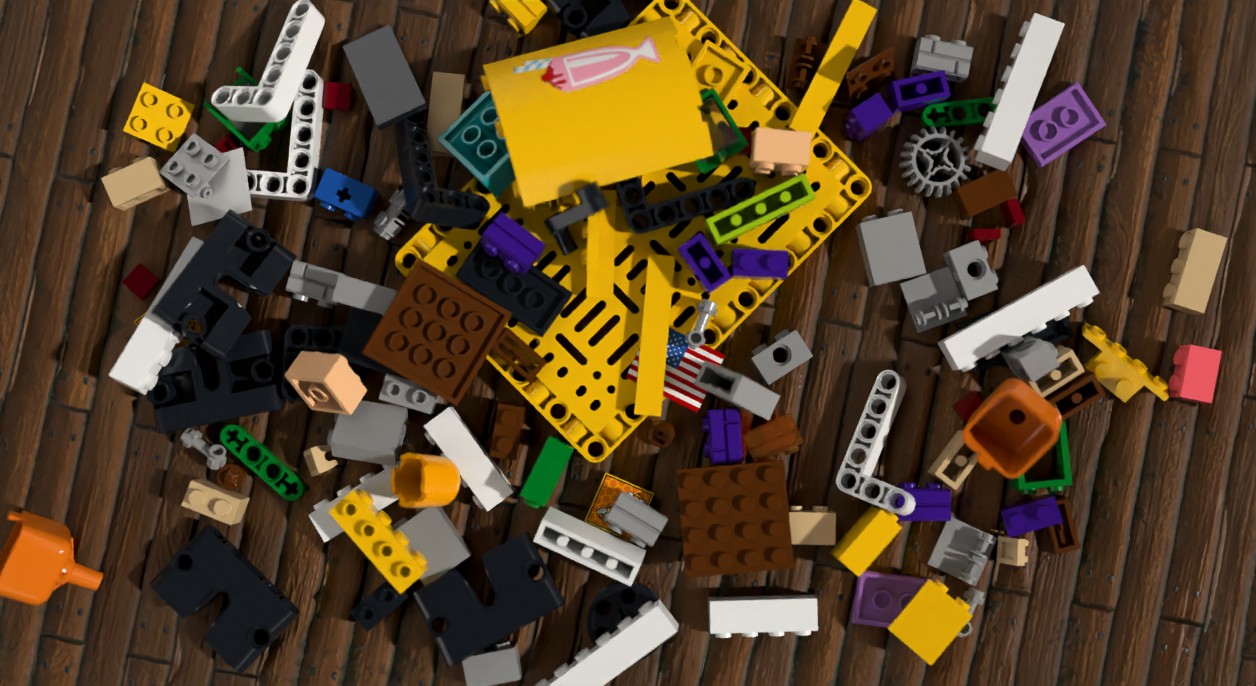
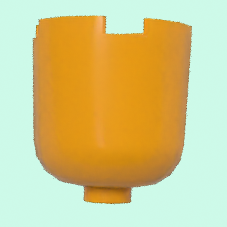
M406 453L400 456L402 460L398 468L392 469L391 492L392 494H397L400 501L399 505L402 507H442L448 505L457 496L460 489L459 470L446 457Z

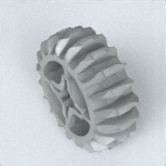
M932 126L928 132L925 129H921L919 136L913 134L910 137L911 142H906L903 145L907 151L901 152L900 157L907 161L901 162L899 167L907 168V171L901 176L902 178L908 176L911 178L907 183L908 187L913 184L917 185L915 193L918 194L925 189V197L931 196L933 192L934 196L939 198L942 195V191L948 196L952 193V189L955 190L960 187V181L967 179L964 173L970 172L971 167L964 163L970 162L972 157L964 156L969 147L961 148L960 144L964 141L962 137L957 140L953 139L956 134L955 131H951L946 135L945 127L940 128L937 133L935 126ZM926 143L941 144L936 151L920 148L921 145ZM948 151H950V153L953 156L954 164H952L947 158ZM937 155H939L938 158H937V159H938V161H937L938 166H936L934 169H932V167H933L932 164H933V162H934V161H933V158L936 157ZM916 157H918L917 160L923 165L924 170L922 174L917 168ZM935 173L950 176L944 182L930 181V178Z

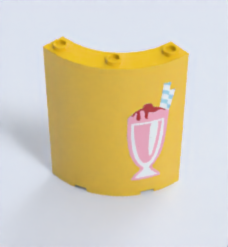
M669 16L483 65L485 75L481 76L485 92L490 91L499 118V121L495 122L498 137H504L516 178V182H512L513 191L516 199L521 197L524 207L574 194L576 190L594 181H597L600 187L713 156L707 121H702L701 112L698 110V106L703 104L684 45L678 47L675 38H679V33Z

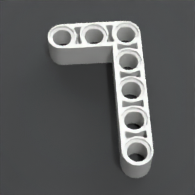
M298 0L291 7L258 87L222 86L213 93L211 98L212 104L229 120L279 122L287 116L325 24V18L309 0Z
M305 70L294 97L287 173L246 170L247 179L253 178L254 182L253 186L249 189L250 197L302 202L309 201L314 197L317 185L325 83L313 70ZM310 79H316L315 86L312 89H306V83ZM307 105H313V112L309 115H303L304 108ZM310 130V139L302 142V133ZM304 156H308V164L303 168H299V160ZM279 180L280 186L278 190L271 192V183ZM305 182L306 190L301 194H297V185Z
M884 370L876 378L838 472L836 484L845 493L898 515L905 516L912 513L915 509L914 497L900 488L871 477L907 387L906 381L893 370ZM896 378V385L892 389L887 390L888 381ZM881 403H886V410L882 414H877L878 406ZM872 427H875V436L868 439L867 432ZM865 451V461L858 464V455ZM855 476L856 484L849 489L847 482L850 477ZM875 486H879L880 494L873 499L871 497V490ZM903 495L905 504L897 509L895 501L899 496Z

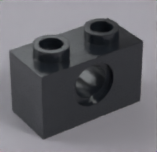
M386 580L351 610L350 613L368 632L405 601L413 591L408 587L400 594Z

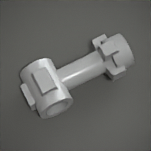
M702 299L701 303H698L696 310L700 311L693 331L687 332L685 336L689 348L695 350L699 346H704L706 341L703 335L710 316L715 317L717 313V304L715 302Z
M188 428L180 438L183 445L191 449L194 447L208 457L207 466L210 469L218 470L222 468L227 460L225 456L226 449L218 444L210 446L201 439V432Z
M969 587L968 591L965 590L963 597L967 599L966 603L971 607L968 610L971 614H973L976 605H983L985 600L983 598L985 593ZM969 621L956 636L962 637L971 634L973 628Z

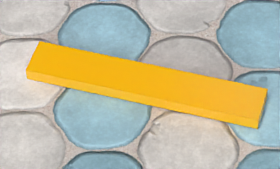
M852 0L787 130L812 132L811 141L813 140L877 9L860 0Z
M648 254L634 414L661 417L675 256Z

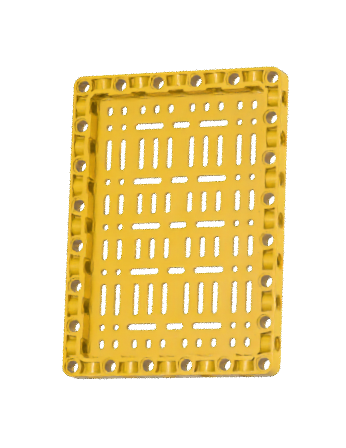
M654 0L627 26L630 27L669 16L679 33V38H675L678 47L684 45L687 54L691 56L690 64L703 46L701 40L704 37H711L715 41V45L751 67L748 75H750L752 81L747 84H741L731 100L737 102V107L733 110L728 109L737 126L749 127L752 122H757L759 128L787 130L798 108L690 0H671L678 4V7L672 10L664 5L670 0ZM710 106L711 114L706 115L701 112L703 122L707 121L712 150L715 153L724 147V133L718 128V123L723 122L728 127L730 126L723 114ZM776 111H786L789 117L788 120H779L776 117ZM818 128L810 145L809 166L805 169V175L809 184L817 182L820 185L819 189L814 192L816 198L811 203L788 213L789 219L763 244L758 242V237L775 220L738 237L737 243L733 244L729 241L715 248L704 225L707 219L704 215L690 219V224L676 238H670L669 232L678 223L637 235L630 232L627 228L622 209L616 208L614 259L629 245L634 247V251L619 266H614V283L638 306L639 312L633 314L613 294L612 298L587 297L567 318H562L559 314L544 337H541L520 321L512 328L508 326L507 321L501 333L508 327L528 346L533 339L537 338L540 344L533 350L542 358L547 353H553L554 355L553 360L547 363L531 382L516 380L514 375L515 369L492 349L486 359L588 461L594 463L601 462L648 416L640 415L636 419L627 417L625 412L627 406L635 404L637 383L630 379H622L621 374L634 361L640 349L645 295L640 290L646 284L647 267L631 281L626 276L641 260L645 259L648 261V254H657L651 248L650 242L653 240L657 241L671 256H675V260L681 265L679 272L674 271L672 294L679 292L681 298L671 307L669 328L686 336L687 332H691L694 329L700 311L696 310L698 303L702 301L701 294L705 291L678 254L677 250L679 247L688 242L697 232L701 231L714 252L717 250L723 252V257L720 261L726 269L731 265V252L733 249L788 251L789 276L869 196L872 190L871 181ZM817 146L822 147L825 151V157H816L813 153V148ZM734 155L723 162L703 183L697 181V177L702 172L695 161L644 174L642 187L649 182L655 184V188L646 196L648 206L717 185L736 166H740L742 172L735 179L746 177L756 182L753 197L792 178L782 177V173L774 172L775 177L772 179L767 176L756 175L755 170H749V158L746 155ZM668 173H673L685 185L686 190L684 192H680L666 178ZM475 177L472 178L460 191L481 195L490 204V210L479 228L468 230L453 227L450 231H443L441 225L427 223L396 254L395 264L398 270L406 277L411 268H406L404 261L406 257L414 255L416 260L417 258L422 259L474 290L457 278L455 274L482 238V235L478 233L479 229L502 206L509 205L510 210L506 215L514 221L523 219L524 224L521 227L531 233L528 206L524 207L521 198L516 199L512 183L496 198L491 192L487 194L479 193L481 183ZM738 183L736 185V194L745 186L744 184ZM852 183H857L862 187L861 195L852 193L850 188ZM710 193L711 203L720 205L722 195L719 194L717 197H713ZM692 199L685 200V211L695 213L697 208L692 204ZM660 207V209H659V211H658V215H659L666 207ZM724 208L718 211H714L712 213L714 215H717L725 211L726 209ZM672 214L665 220V222L671 219ZM635 215L633 218L644 229L646 226L645 217ZM814 220H821L825 223L826 229L824 232H817L814 229ZM587 238L584 241H575L579 249L563 256L558 243L545 244L543 253L533 264V266H536L551 251H554L557 256L542 271L543 273L552 278L565 265L570 266V272L559 282V284L573 293L565 307L587 287V267L581 265L582 249H587ZM466 242L472 243L470 249H465L464 245ZM452 256H456L457 262L453 266H448L447 261ZM689 278L695 279L693 286L688 285L687 280ZM730 279L710 293L707 300L717 304V313L715 317L710 316L705 330H711L715 334V341L712 344L704 345L715 350L783 281ZM741 293H747L751 296L752 304L749 307L740 305L738 298ZM600 301L606 302V307L581 332L574 330L575 325ZM689 306H693L695 308L694 314L681 327H675L673 325L674 320ZM614 315H618L620 321L595 346H590L588 341ZM557 334H563L586 357V365H580L556 340ZM632 334H637L639 340L614 365H608L607 359ZM507 335L504 338L535 366L540 363L510 336ZM500 343L497 346L519 366H524L528 370V374L533 371L503 344ZM561 367H566L568 373L562 378L558 377V370ZM595 371L601 373L600 379H594L593 373ZM582 385L587 388L586 393L583 396H577L576 390ZM613 385L616 389L612 394L607 391V387ZM594 400H599L601 406L595 411L591 410L590 404ZM555 404H562L566 409L565 416L561 419L554 418L551 413V409ZM594 441L601 443L603 453L599 456H592L588 451L590 443Z

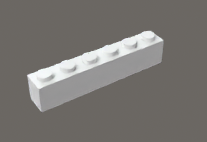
M1034 13L1030 22L1024 21L1019 32V36L1023 37L1020 44H1015L1010 58L1014 59L1012 66L1007 65L1001 81L1005 82L1003 89L998 88L992 101L996 107L994 112H988L983 126L987 130L985 135H979L974 149L978 151L975 158L976 161L1002 171H1006L1011 164L1064 28V23Z
M195 237L191 238L111 370L109 376L116 382L143 395H146L147 391L152 390L158 380L157 374L162 366L165 367L169 363L173 347L176 343H180L183 337L180 333L150 314V312L204 241Z
M1081 265L939 341L938 345L952 370L961 369L962 372H966L977 366L976 360L985 357L986 360L1000 353V347L1006 344L1011 347L1023 341L1022 335L1029 331L1035 334L1047 327L1045 323L1054 318L1055 321H1059L1070 315L1068 310L1077 306L1080 309L1093 302L1091 297L1100 292L1086 267Z
M660 599L654 603L648 601L639 608L637 616L633 619L630 616L623 619L617 625L618 630L611 635L609 632L603 634L596 640V646L590 650L587 647L574 657L576 660L569 666L567 663L562 664L553 672L554 677L548 681L544 678L535 686H604L678 631L679 624Z

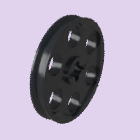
M616 582L602 589L593 599L587 615V631L593 645H597V628L601 626L607 627L611 634L618 630L617 625L623 620L622 612L619 608L622 609L624 616L634 618L639 614V608L648 601L654 603L660 598L649 587L637 582H633L631 586L622 582ZM626 588H630L635 591L636 598L632 602H625L621 598V592ZM601 600H607L612 604V611L603 614L598 610L597 604ZM658 645L656 648H654L653 650H651L649 653H647L645 656H643V657H642L641 659H639L638 661L643 660V659L649 657L651 654H653V653L657 650V648H658L660 645Z

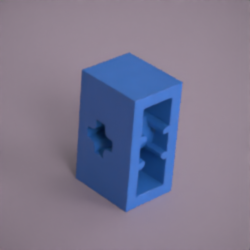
M326 168L314 197L321 201L320 206L333 212L335 208L345 211L343 216L358 222L360 218L368 221L380 192L375 188ZM342 194H349L351 196L350 200H343L341 198Z

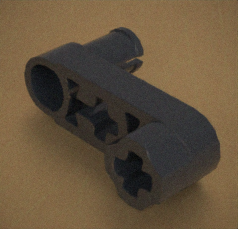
M597 181L575 191L580 203L543 220L550 235H554L563 256L579 249L568 229L570 224L589 217L609 206Z

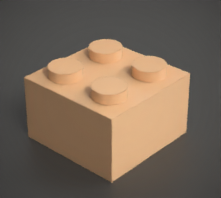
M756 128L751 138L749 170H755L756 175L762 176L771 175V172L782 173L781 176L786 178H794L798 174H802L809 166L812 132Z
M301 351L284 375L311 410L351 415L367 392L361 383L360 377L353 372L346 358L340 354Z

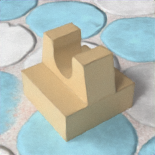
M318 445L303 452L312 477L338 465L336 459L332 461L325 459V453L331 450V445Z
M998 536L997 562L1014 566H1025V563L1028 562V556H1025V546L1029 545V541L1023 538Z

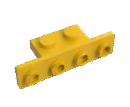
M601 190L609 206L589 216L588 221H583L582 238H587V249H582L581 265H587V297L612 298L614 285L616 191Z
M1088 323L1082 326V335L1100 349L1084 365V368L1095 373L1098 381L1124 403L1144 385L1163 401L1169 398L1168 384L1161 377L1152 376L1140 360H1133L1126 355V350L1119 343H1112L1105 338L1106 334L1095 325L1092 327Z

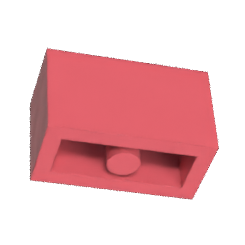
M1180 345L1174 355L1175 370L1174 375L1169 380V397L1197 403H1212L1222 351L1195 345Z

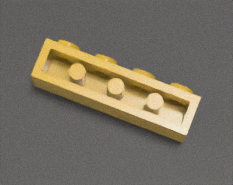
M359 488L354 489L329 511V514L401 594L429 569L426 566L428 561L419 551L414 552L408 545L410 541L402 531L399 530L397 532L390 525L392 522L391 518L383 510L378 511L372 504L374 499L367 491H361Z

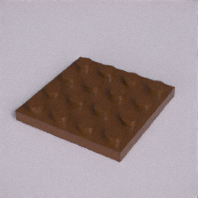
M417 258L363 348L362 353L458 406L512 313L422 259Z
M784 460L676 469L686 578L794 569Z

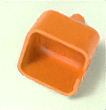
M1009 378L1002 382L971 415L962 437L966 445L978 454L977 461L987 470L994 467L1007 478H1018L1055 443L1062 425V417L1054 406L1022 380Z
M24 510L21 514L9 511L8 519L16 521V524L0 554V596L30 605H40L48 600L52 591L65 583L95 591L98 589L103 573L75 562L73 537H71L70 530L66 525Z

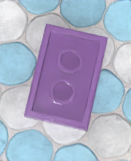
M1077 81L1031 111L1020 142L1039 169L1104 127L1106 123Z
M865 570L860 577L857 576L851 622L887 628L929 578Z

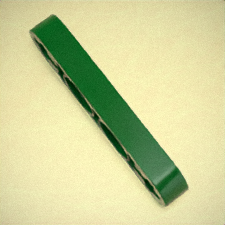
M994 97L929 105L922 111L920 122L928 130L932 126H935L937 130L942 127L954 128L984 124L986 118L979 115L978 107L981 104H986L990 107L991 112H994L996 107L992 103ZM960 107L965 111L964 120L957 121L953 118V108ZM944 109H946V117L938 118L935 123H933L932 119H927L931 111H933L934 115H942L945 112Z
M238 424L227 425L222 429L220 439L223 445L283 498L293 501L304 496L306 492L304 480L247 429ZM238 431V439H240L242 442H245L248 439L249 442L243 445L241 450H239L238 448L241 447L242 444H240L238 441L230 442L229 439L231 438V435L229 434V432ZM251 446H256L260 450V457L256 461L250 460L247 456V450ZM271 463L278 465L280 468V474L275 479L267 475V467ZM286 473L289 475V477L285 479L288 483L298 484V486L296 487L298 494H289L288 491L290 487L285 482L281 483L280 486L277 484L279 481L284 479Z

